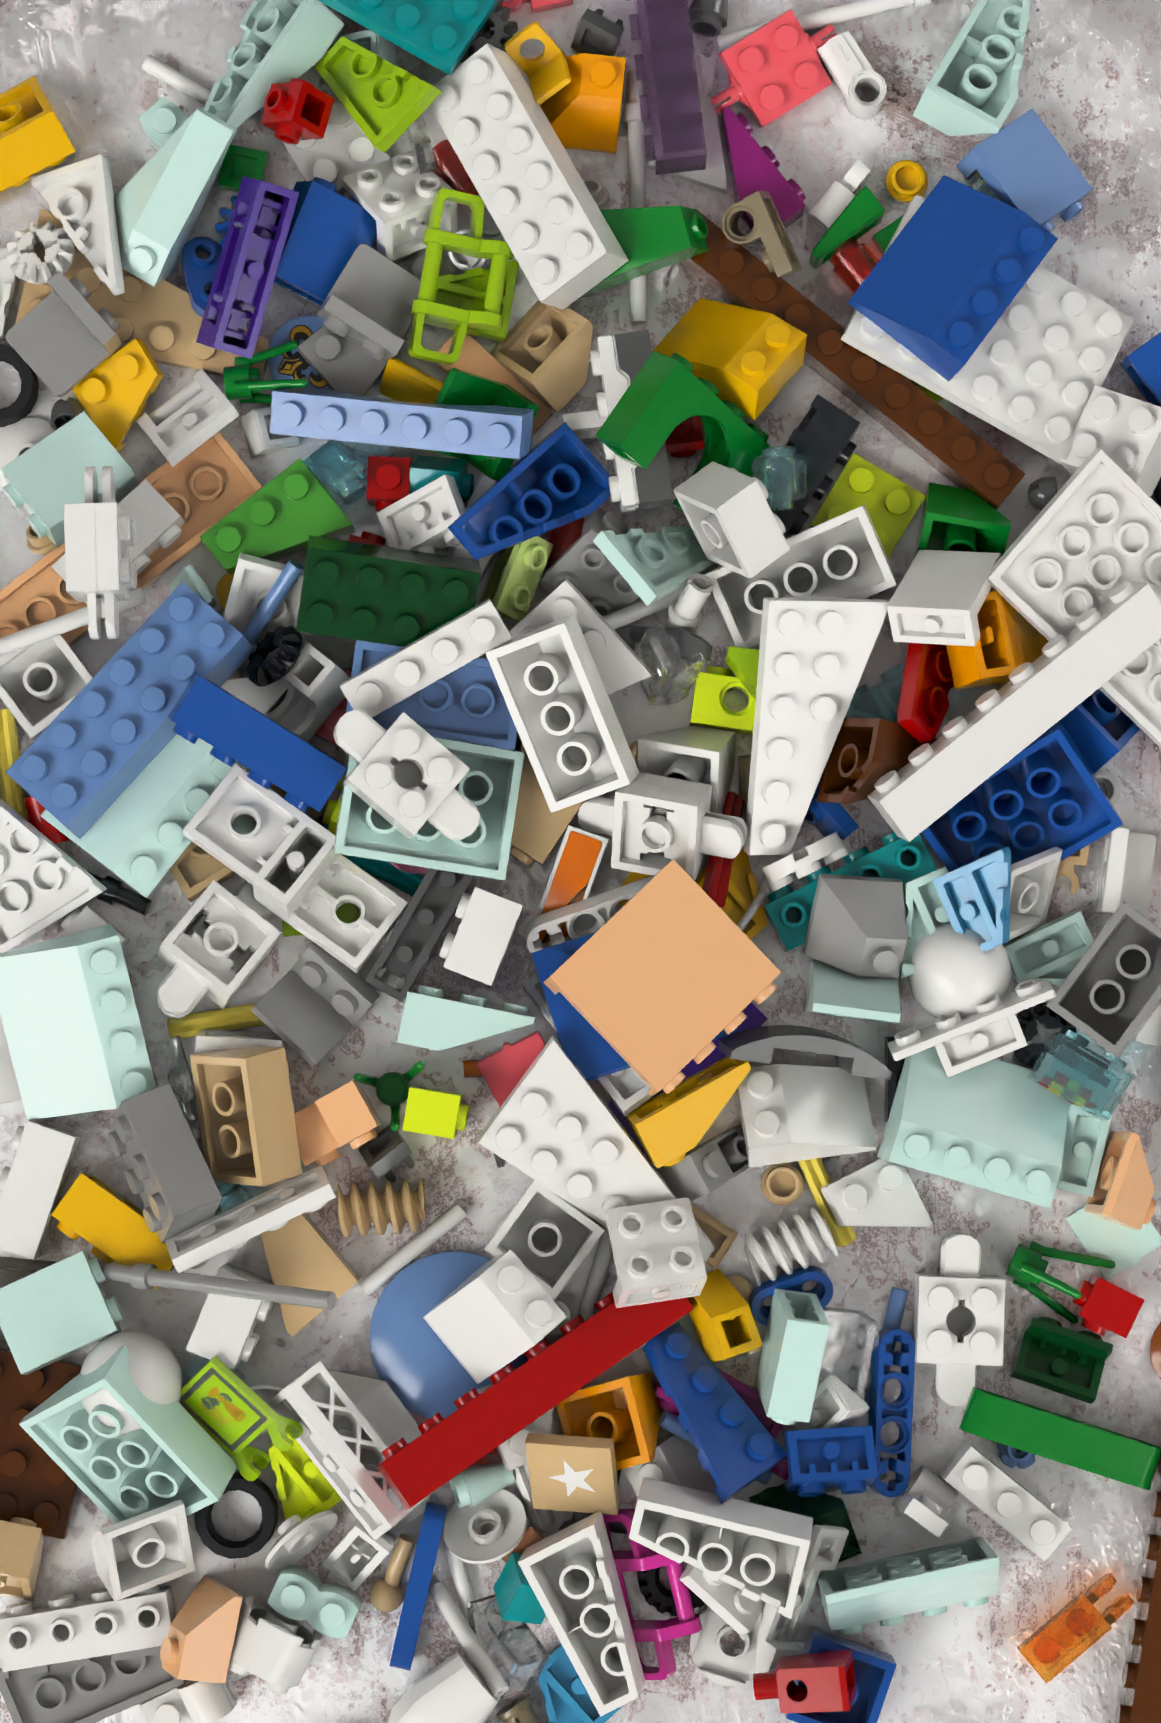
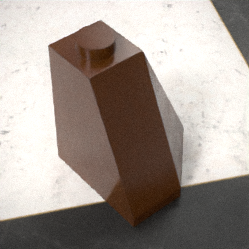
M845 718L822 773L817 802L851 804L869 799L867 796L876 790L874 784L878 779L890 771L895 770L898 772L910 762L908 756L915 749L926 743L931 745L937 738L920 743L901 725L880 718Z

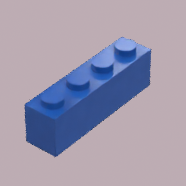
M197 672L168 715L171 721L176 723L173 728L175 733L193 744L196 743L198 738L213 746L210 754L230 767L233 766L235 761L250 769L247 774L248 778L268 790L272 784H275L287 792L283 799L303 812H306L309 806L320 812L347 770V767L340 761Z

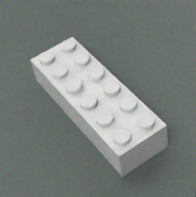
M487 43L455 68L451 75L445 76L434 85L442 93L429 107L541 303L564 310L629 261L543 110L534 101L532 91L520 70L507 52Z

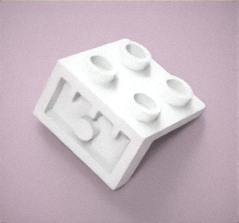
M414 151L399 154L390 158V160L363 168L342 178L343 187L376 220L377 252L391 261L426 248L427 245L423 244L425 229H428L434 194L442 188L452 189ZM445 200L439 230L455 234L458 232V207L456 202Z
M689 1198L607 1209L605 1219L618 1275L613 1290L616 1308L700 1296L707 1280V1273Z

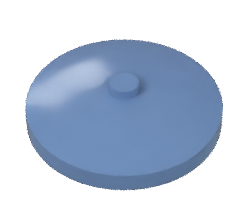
M443 1251L424 1256L402 1269L389 1282L378 1299L370 1326V1349L375 1369L379 1378L389 1383L405 1407L419 1416L429 1419L439 1412L442 1418L445 1419L458 1410L453 1403L455 1400L474 1387L477 1390L492 1384L489 1377L477 1384L423 1319V1316L482 1265L492 1260V1258L469 1251ZM523 1353L510 1363L514 1369H517L527 1362L528 1358Z

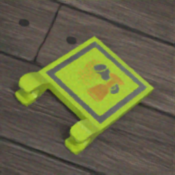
M216 1356L181 1389L179 1403L234 1458L240 1474L247 1481H254L261 1474L260 1470L255 1468L253 1463L261 1470L270 1463V1457L261 1449L248 1446L262 1431L267 1428L272 1443L278 1450L283 1452L288 1451L294 1445L293 1440L298 1439L303 1433V1427L294 1419L278 1415ZM286 1433L289 1434V1436H290L293 1440L289 1439V1438L287 1437Z

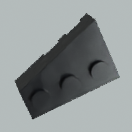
M817 394L810 405V410L799 426L794 429L788 438L789 441L761 480L769 494V498L766 500L771 511L780 518L785 526L784 538L787 537L789 532L794 535L800 532L810 517V514L804 510L813 497L821 501L834 481L828 477L830 471L836 463L844 466L857 447L851 440L860 422L819 394Z

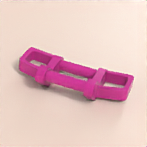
M619 1509L617 1515L602 1514L635 1643L654 1642L659 1667L645 1666L640 1658L645 1680H665L676 1672L671 1639L691 1635L702 1630L700 1615L694 1613L689 1588L679 1580L684 1571L683 1562L679 1564L631 1539L629 1541L632 1550L613 1551L609 1522L623 1523L629 1537L635 1509ZM666 1566L678 1617L668 1620H634L622 1572L646 1571Z

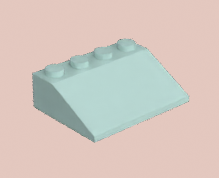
M435 738L470 768L456 785L455 789L477 807L480 813V820L475 832L458 841L448 839L428 821L425 822L415 836L408 839L343 784L345 779L359 764L346 753L345 766L347 770L343 774L334 853L505 881L524 752Z
M176 734L80 839L46 809H44L40 816L137 893L147 898L191 843V840L183 835L185 826L235 764L246 772L249 768L237 761L230 767L210 754L213 746L198 738L196 743L193 744Z
M112 924L0 953V1017L27 1120L119 1108L121 1101L156 1088L119 935Z
M935 1046L905 1058L877 1157L1050 1208L1062 1169L1070 1101L1029 1078L1032 1069L998 1059L990 1060L947 1077Z
M125 1345L118 1348L103 1365L86 1375L79 1373L20 1421L19 1425L114 1524L180 1499L184 1503L187 1517L219 1501L237 1468L236 1463L177 1400L170 1404H157L146 1398L139 1391L130 1374L128 1365L129 1349ZM105 1388L143 1429L120 1435L119 1433L124 1426V1419L115 1408L99 1404L93 1408L89 1415L83 1406L82 1399ZM97 1415L109 1416L116 1423V1427L112 1428L104 1425L99 1421Z
M982 1537L838 1568L835 1571L821 1572L818 1576L817 1584L826 1624L830 1632L838 1630V1635H850L864 1630L863 1624L880 1621L881 1626H890L904 1622L905 1615L921 1612L922 1616L929 1617L947 1612V1606L963 1602L964 1607L986 1604L989 1602L988 1596L999 1593L1000 1563L998 1556Z

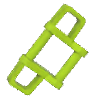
M442 188L434 194L428 229H425L423 244L427 246L418 300H413L411 311L413 319L408 353L411 357L451 365L459 360L467 328L482 330L502 329L503 315L500 314L504 284L508 260H512L514 255L507 242L482 239L485 204L480 196L448 188ZM445 200L464 204L471 208L470 237L439 230ZM443 250L475 258L491 259L483 311H469L434 302ZM424 319L456 326L448 354L427 350L422 347L421 339Z

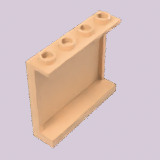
M673 859L543 983L555 995L560 992L648 1084L650 1089L647 1092L652 1096L661 1089L666 1094H669L686 1077L681 1070L692 1059L697 1064L701 1063L717 1047L712 1040L722 1030L729 1035L747 1018L742 1011L753 1000L760 1005L777 989V986L772 981L781 971Z

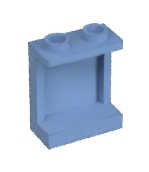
M1033 108L1000 129L998 133H994L973 147L956 166L965 179L979 172L1001 202L1025 212L1049 232L1055 228L1052 222L1061 217L1065 223L1082 211L1085 206L1081 201L1093 190Z

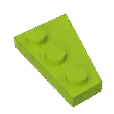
M343 36L314 66L370 142L383 153L397 141L442 93L435 86Z

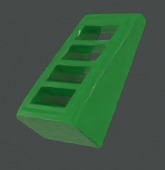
M866 185L859 190L814 246L809 259L813 269L823 265L881 223L885 209Z

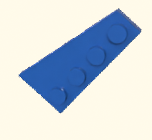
M679 1322L662 1331L645 1344L643 1351L666 1397H672L680 1413L677 1418L684 1432H690L699 1450L697 1458L704 1472L709 1470L717 1486L715 1493L721 1504L783 1461L787 1456L786 1452Z

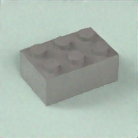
M1123 901L1056 991V997L1052 998L1046 1006L1119 1059L1161 1003V928Z
M170 1083L121 1101L110 1129L111 1132L108 1133L109 1142L117 1157L122 1155L128 1170H126L125 1174L128 1185L134 1195L140 1194L145 1205L143 1209L144 1220L150 1232H157L161 1243H165V1240L213 1218L222 1200V1196Z

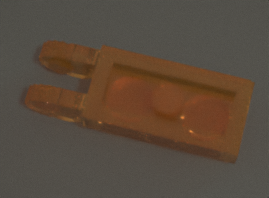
M1111 1573L1098 1579L1097 1582L1087 1589L1085 1594L1081 1592L1017 1647L1046 1684L1111 1630L1112 1627L1110 1625L1127 1612L1134 1603L1129 1594H1125L1115 1599L1104 1610L1102 1615L1093 1606L1095 1602L1111 1591L1117 1582Z

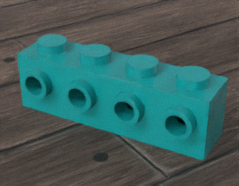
M893 832L881 838L884 847L869 853L866 846L843 857L847 865L833 872L826 865L805 876L809 884L795 891L788 884L770 893L768 898L771 903L763 906L784 952L798 947L805 942L819 874L900 879L903 882L904 893V884L936 871L937 868L920 834L908 842Z

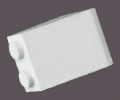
M512 1249L482 1265L423 1316V1319L475 1382L479 1384L535 1346L567 1316Z

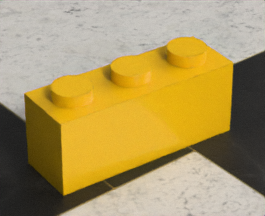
M88 1171L80 1173L51 1214L59 1220L56 1227L61 1232L76 1241L80 1236L94 1245L91 1252L105 1263H114L116 1261L119 1264L133 1266L136 1262L155 1264L158 1269L172 1271L175 1267L166 1242L161 1243L157 1232L151 1233L144 1220L143 1210Z

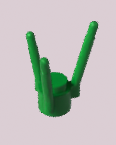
M291 341L253 354L252 359L235 357V366L224 367L223 370L227 399L229 401L240 400L241 404H271L272 395L261 394L262 390L307 387L308 381L306 379L261 380L259 368L251 369V365L296 349L298 342Z
M418 1061L404 1074L388 1072L378 1078L356 1073L353 1077L359 1083L375 1087L378 1099L390 1106L391 1130L394 1132L399 1130L400 1104L408 1098L409 1082L423 1070L425 1064L423 1061Z
M1034 1241L1031 1242L1029 1248L1019 1244L1005 1275L1014 1278L1013 1284L1026 1289L1072 1324L1078 1323V1317L1035 1284L1039 1285L1041 1281L1076 1299H1080L1082 1293L1045 1273L1049 1262L1042 1259V1256L1113 1269L1116 1266L1112 1260L1049 1248Z

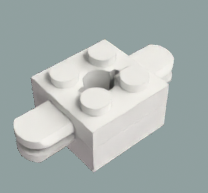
M95 466L85 467V503L64 504L66 592L78 602H88V631L91 640L101 639V601H105L108 639H117L119 636L118 601H130V589L137 588L136 564L131 563L129 557V546L136 545L135 522L130 520L129 514H126L116 502L113 466L102 467V503H99Z
M353 710L340 717L334 727L333 737L335 742L359 763L343 782L345 786L408 839L415 836L426 821L451 840L458 841L475 832L479 825L480 813L471 801L455 789L456 785L470 770L459 758L404 712L388 730H385L364 711Z
M639 772L629 785L616 789L615 794L604 793L585 800L579 808L577 815L578 822L584 831L612 837L611 868L655 876L674 859L694 881L706 864L708 855L733 859L739 854L749 835L748 827L742 818L710 812L712 785Z
M213 880L161 943L156 957L172 969L160 983L156 994L158 1007L164 1014L174 1018H182L196 1007L204 995L224 1009L275 946L282 932L266 921L272 912L254 899L253 885L245 880L236 892L231 894Z
M954 1233L944 1238L940 1245L939 1273H914L912 1338L915 1342V1362L936 1364V1392L944 1402L955 1407L966 1406L972 1387L978 1388V1365L1003 1366L1006 1279L994 1275H981L982 1248L976 1239L964 1233Z

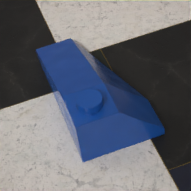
M565 422L536 444L529 454L516 462L447 528L475 560H478L592 514L611 496L608 480L610 475Z

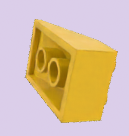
M699 298L653 351L671 357L673 353H677L687 359L695 367L691 373L697 378L699 376L705 378L720 390L717 395L722 401L727 400L736 405L746 416L755 421L803 366L807 334L772 313Z

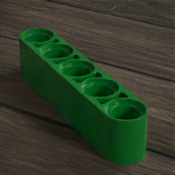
M972 1387L959 1429L970 1434L1146 1490L1151 1488L1161 1457V1448L1153 1444L976 1387Z

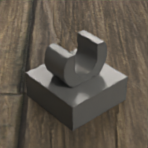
M587 8L580 19L570 48L580 53L614 56L625 29L623 21L618 19L614 23L602 16L604 10L597 9L592 11Z
M388 1125L377 1134V1137L366 1142L358 1150L378 1179L384 1175L387 1180L393 1183L397 1179L391 1170L402 1161L410 1169L415 1165L410 1156L412 1151L400 1132L392 1131L391 1125Z

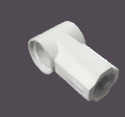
M849 30L839 33L818 49V53L845 96L847 108L852 115L861 119L871 118L880 111L883 105L887 85L884 78L873 70ZM861 87H868L876 93L877 98L871 102H864L856 96L855 91Z

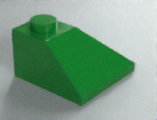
M929 482L919 523L914 558L919 550L1001 553L1002 556L1009 537L1011 521L972 490Z

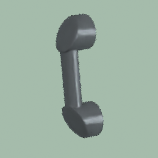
M632 625L615 629L618 635L634 652L636 643L678 645L677 657L680 659L702 662L711 661L712 645L687 629Z

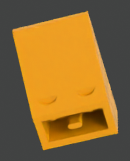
M995 590L989 592L977 614L981 637L976 646L946 645L955 690L1009 682V674L1021 664L1026 662L1033 663L1043 655L1042 648L1049 641Z

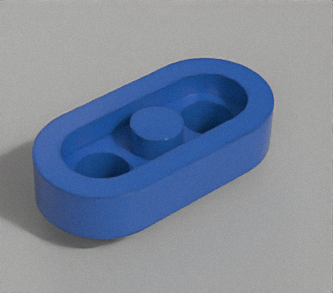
M202 236L195 237L184 245L181 258V266L191 306L201 317L204 315L209 298L205 291L212 287L222 248L217 241ZM199 252L208 253L210 257L207 259H201L197 257L196 254Z
M809 1265L807 1269L801 1267L793 1270L791 1275L786 1273L778 1276L775 1281L770 1279L761 1283V1286L757 1285L750 1294L749 1307L754 1319L760 1325L767 1327L771 1306L763 1305V1301L765 1298L773 1296L775 1289L816 1294L822 1308H824L832 1299L833 1285L823 1269ZM807 1281L816 1282V1285L813 1289H802L803 1285Z

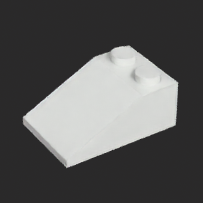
M772 1064L751 1067L752 1069L737 1088L749 1168L876 1150L866 1086L862 1076L850 1075L840 1067Z

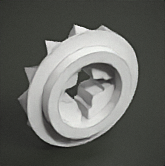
M49 220L45 225H36L31 222L29 228L23 231L16 230L13 241L7 243V261L10 269L18 278L28 283H47L59 270L64 275L70 269L75 257V248L71 238L63 227H54ZM38 242L43 244L45 248V262L42 263L40 257L37 258L34 246Z

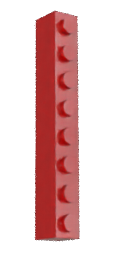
M612 1291L594 1304L598 1312L586 1321L579 1314L559 1329L564 1335L551 1345L546 1339H543L527 1350L524 1354L528 1361L517 1369H514L511 1363L491 1375L489 1379L493 1385L481 1394L474 1387L455 1400L453 1403L458 1410L443 1419L438 1412L419 1425L417 1428L422 1435L407 1444L402 1437L383 1450L381 1453L386 1460L377 1465L378 1469L406 1510L411 1508L694 1309L687 1298L616 1308Z

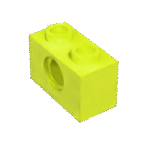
M706 666L705 673L697 672L689 726L697 725L753 735L755 700L737 677L731 676L730 669ZM730 690L743 692L747 698V707L739 712L729 710L724 703V695Z
M411 1086L409 1087L402 1130L454 1139L457 1136V1130H466L470 1104L462 1103L463 1094Z

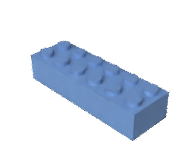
M181 582L13 763L6 773L80 839L176 736L177 733L173 731L176 723L171 721L168 715L194 674L197 672L221 687L254 651L253 647L243 634Z

